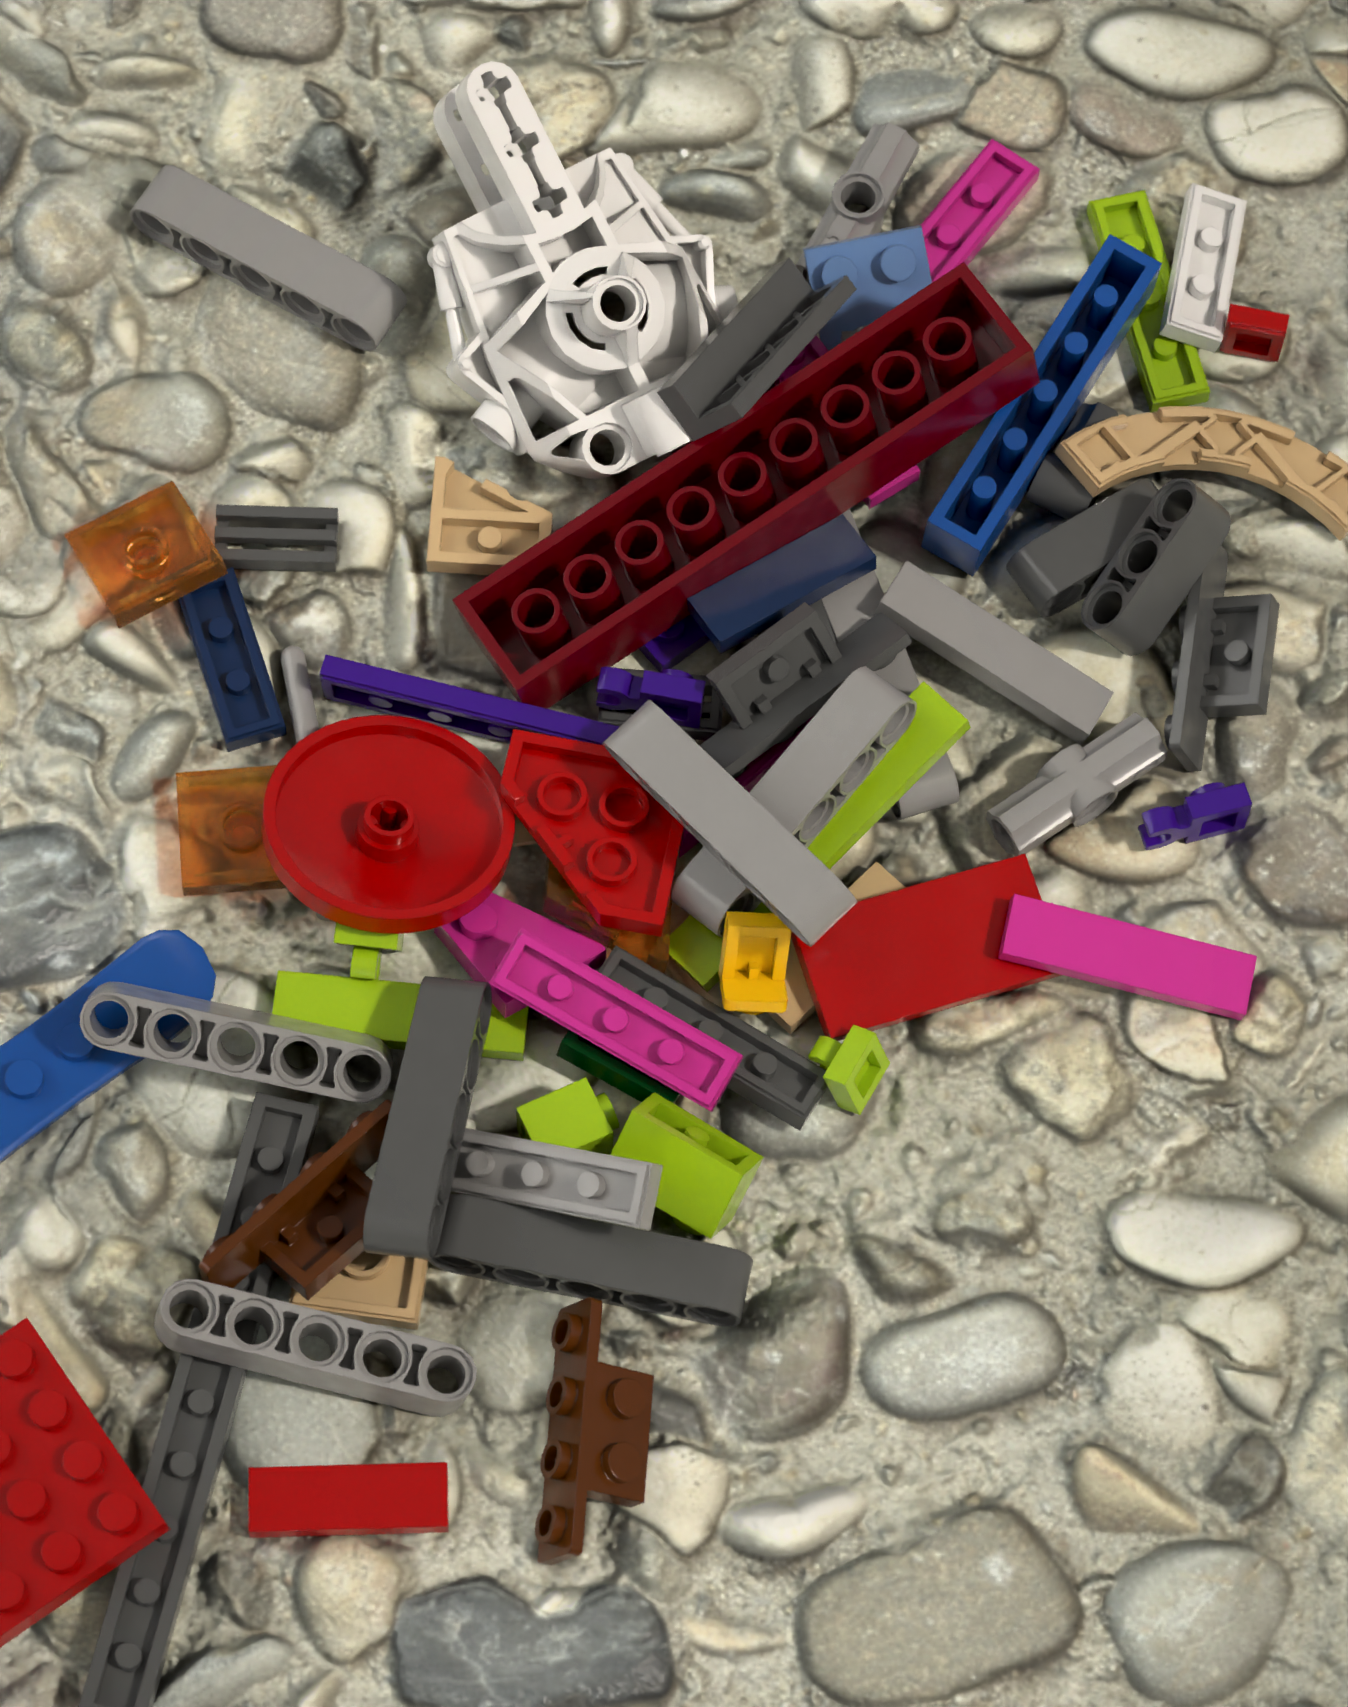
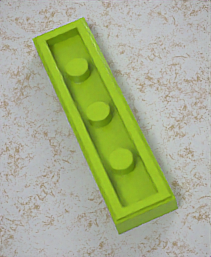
M1145 190L1088 201L1086 212L1098 250L1101 249L1109 234L1162 263L1153 293L1126 334L1150 412H1157L1159 407L1190 406L1208 402L1210 389L1196 347L1159 335L1171 269Z
M278 970L272 1014L369 1034L381 1039L391 1049L405 1050L421 984ZM492 1003L490 1023L482 1057L524 1060L529 1016L528 1006L504 1018Z

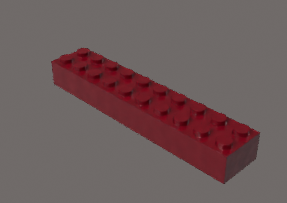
M963 262L764 393L743 418L702 438L691 441L453 598L452 601L466 629L516 700L548 709L600 675L601 667H612L689 616L687 598L838 517L1039 384L1040 380L1033 348Z

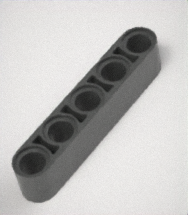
M425 976L421 982L366 1208L363 1228V1243L366 1253L432 1260L436 1255L490 1023L492 990L489 982Z
M450 1194L435 1257L429 1260L437 1268L459 1275L579 1299L592 1297L602 1300L604 1304L716 1326H736L741 1322L753 1264L752 1257L748 1254L722 1245L463 1194Z

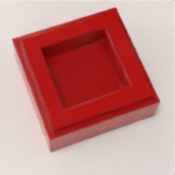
M1230 304L1220 351L1233 355L1278 362L1287 332L1289 314Z

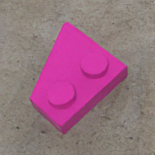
M491 893L478 907L463 917L434 928L436 936L474 981L490 982L521 928L594 970L601 967L606 960V948L600 942L494 893ZM491 985L492 1003L504 1018L527 1007V1005Z

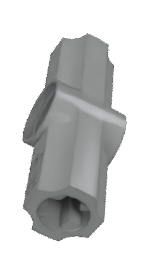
M889 122L882 125L873 124L849 170L834 184L831 202L806 247L881 233L884 215L919 152V143L912 139L905 129ZM852 204H861L870 210L863 213L850 212L845 207ZM802 253L796 267L809 284L804 254Z
M1135 712L1083 748L1080 744H1073L1058 752L1043 765L1035 780L988 810L986 820L993 831L995 839L1006 853H1011L1014 856L1026 854L1071 823L1074 827H1079L1095 819L1113 803L1120 790L1165 761L1168 751L1161 740L1159 731L1147 717L1139 716Z

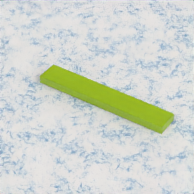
M924 681L908 696L917 703L915 717L908 729L808 846L807 849L828 869H831L971 728L968 719ZM762 902L753 911L773 913ZM690 915L660 947L670 959L706 992L719 981L718 971L723 938L717 936Z

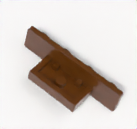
M386 1099L373 1111H365L352 1122L344 1137L328 1151L319 1152L312 1156L302 1167L299 1176L280 1193L270 1194L257 1205L251 1218L231 1236L226 1235L217 1239L208 1248L198 1266L202 1281L234 1288L264 1262L308 1301L365 1250L363 1243L364 1219L373 1180L365 1172L378 1161L392 1101Z
M592 1297L585 1298L560 1309L551 1334V1343L555 1349L553 1380L548 1387L546 1395V1408L550 1413L548 1440L540 1463L541 1473L544 1476L542 1508L538 1513L535 1523V1536L539 1542L538 1562L547 1565H554L581 1555L583 1551L587 1498L630 1508L644 1503L654 1375L598 1362L603 1303L602 1300Z

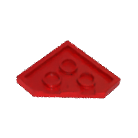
M513 729L500 782V795L599 926L662 937L685 828L612 757L604 745Z

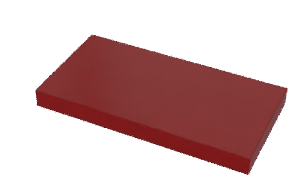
M1026 854L857 901L812 947H809L791 932V939L824 1035L840 1041L846 1038L853 1024L874 1031L1062 976L998 959L1009 902L1012 896L1018 894L1042 901Z

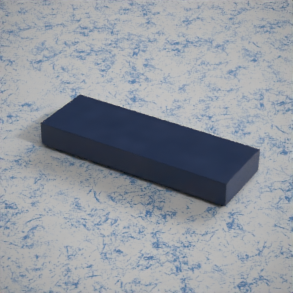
M841 514L687 598V610L719 653L722 654L773 626L804 602L811 605L875 570L877 557L846 517Z
M233 567L174 584L227 752L287 735L286 726Z

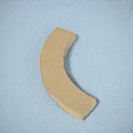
M1200 406L1159 407L1157 412L1135 414L1127 417L1122 414L1093 424L1060 442L1054 452L1092 497L1131 478L1170 470L1219 472L1263 485L1287 497L1319 520L1339 541L1348 536V463L1331 451L1326 455L1314 446L1294 437L1295 431L1259 417L1225 409Z

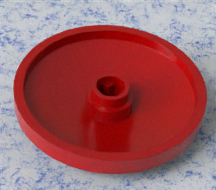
M370 715L354 717L324 726L300 740L284 755L274 769L266 787L261 828L265 852L273 870L284 886L300 902L323 917L344 926L374 933L401 934L426 931L451 923L474 910L490 896L502 879L510 860L515 833V814L500 795L502 777L495 766L482 752L464 738L438 725L419 719L392 715Z

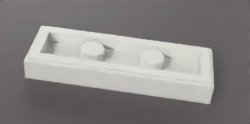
M1192 183L1185 193L1159 335L1213 353L1221 345L1246 210V200Z

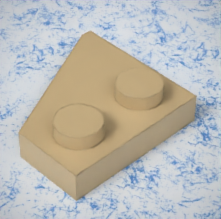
M435 456L426 560L427 572L490 575L552 534L553 513L528 500L521 501L513 498L507 489L488 479L482 484L455 470L453 461L446 457Z

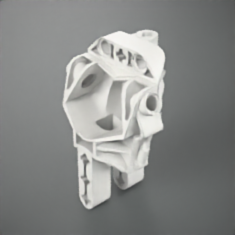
M490 61L480 64L460 84L438 101L433 114L436 132L478 212L435 236L432 239L434 247L427 254L428 264L434 271L440 311H445L453 355L452 360L446 367V374L456 385L481 403L480 407L471 416V421L480 432L504 450L513 452L517 456L528 452L535 462L564 473L588 479H603L620 473L651 456L657 455L659 457L692 440L657 392L738 305L736 293L732 285H714L713 246L710 238L702 234L691 235L660 203L663 198L634 169L633 160L629 155L625 153L615 154L611 147L564 169L518 76L510 67L500 62ZM495 87L499 97L494 99L488 90L489 88ZM456 109H458L463 119L459 122L453 113ZM521 141L527 149V152L522 154L517 144ZM484 163L490 173L487 176L481 169V165ZM601 274L590 278L579 288L573 285L581 275ZM604 291L614 292L623 300L625 315L621 322L610 320L602 312L600 301ZM647 303V320L642 331H639L637 325L646 312ZM566 314H572L575 326L584 337L594 343L604 344V351L592 349L578 340L569 327ZM462 325L468 339L466 343L464 341ZM538 420L556 429V431L535 441L531 432L532 427ZM595 434L607 437L613 444L614 458L609 466L599 464L591 455L590 442ZM574 436L570 443V458L552 454V450Z

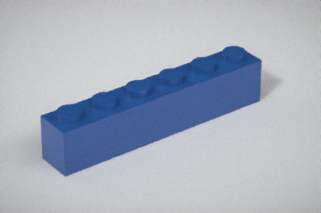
M1109 234L1034 352L1040 383L995 413L928 518L921 544L922 548L972 577L975 575L1030 488L1045 457L1050 451L1054 450L1153 293L1162 265L1161 262Z

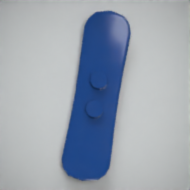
M158 930L137 941L68 998L0 1046V1164L81 1102L145 1059L140 1056L102 1049L91 1044L84 1037L80 1028V1013L89 995L99 985L104 983L124 982L211 1001L216 974L203 947L180 930ZM103 1001L95 1006V1015L104 1027L119 1029L128 1024V1014L121 1004L115 1001ZM168 1014L158 1020V1028L161 1035L169 1041L176 1038L190 1025L184 1017L177 1014Z

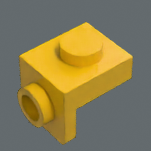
M726 911L718 976L723 1008L727 1011H740L749 1015H759L765 1012L784 1013L787 1010L788 997L785 975L792 931L774 913Z

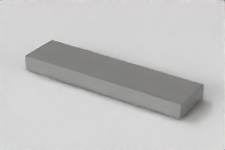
M907 560L873 612L875 614L884 613L906 630L909 636L1080 745L1085 742L1114 693Z
M465 1128L451 1191L651 1230L663 1165Z

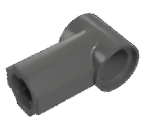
M1100 402L1096 404L1082 403L1066 430L1062 441L1086 427L1110 417L1118 416V412ZM1050 451L1031 484L1026 500L1069 520L1092 507L1098 495L1092 497L1058 456Z

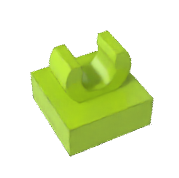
M336 922L334 943L354 946L350 977L379 980L382 949L402 951L404 933H374L354 929Z
M854 1024L843 1043L820 1035L808 1055L811 1061L821 1064L820 1067L826 1070L823 1078L838 1107L861 1115L890 1065L876 1033Z

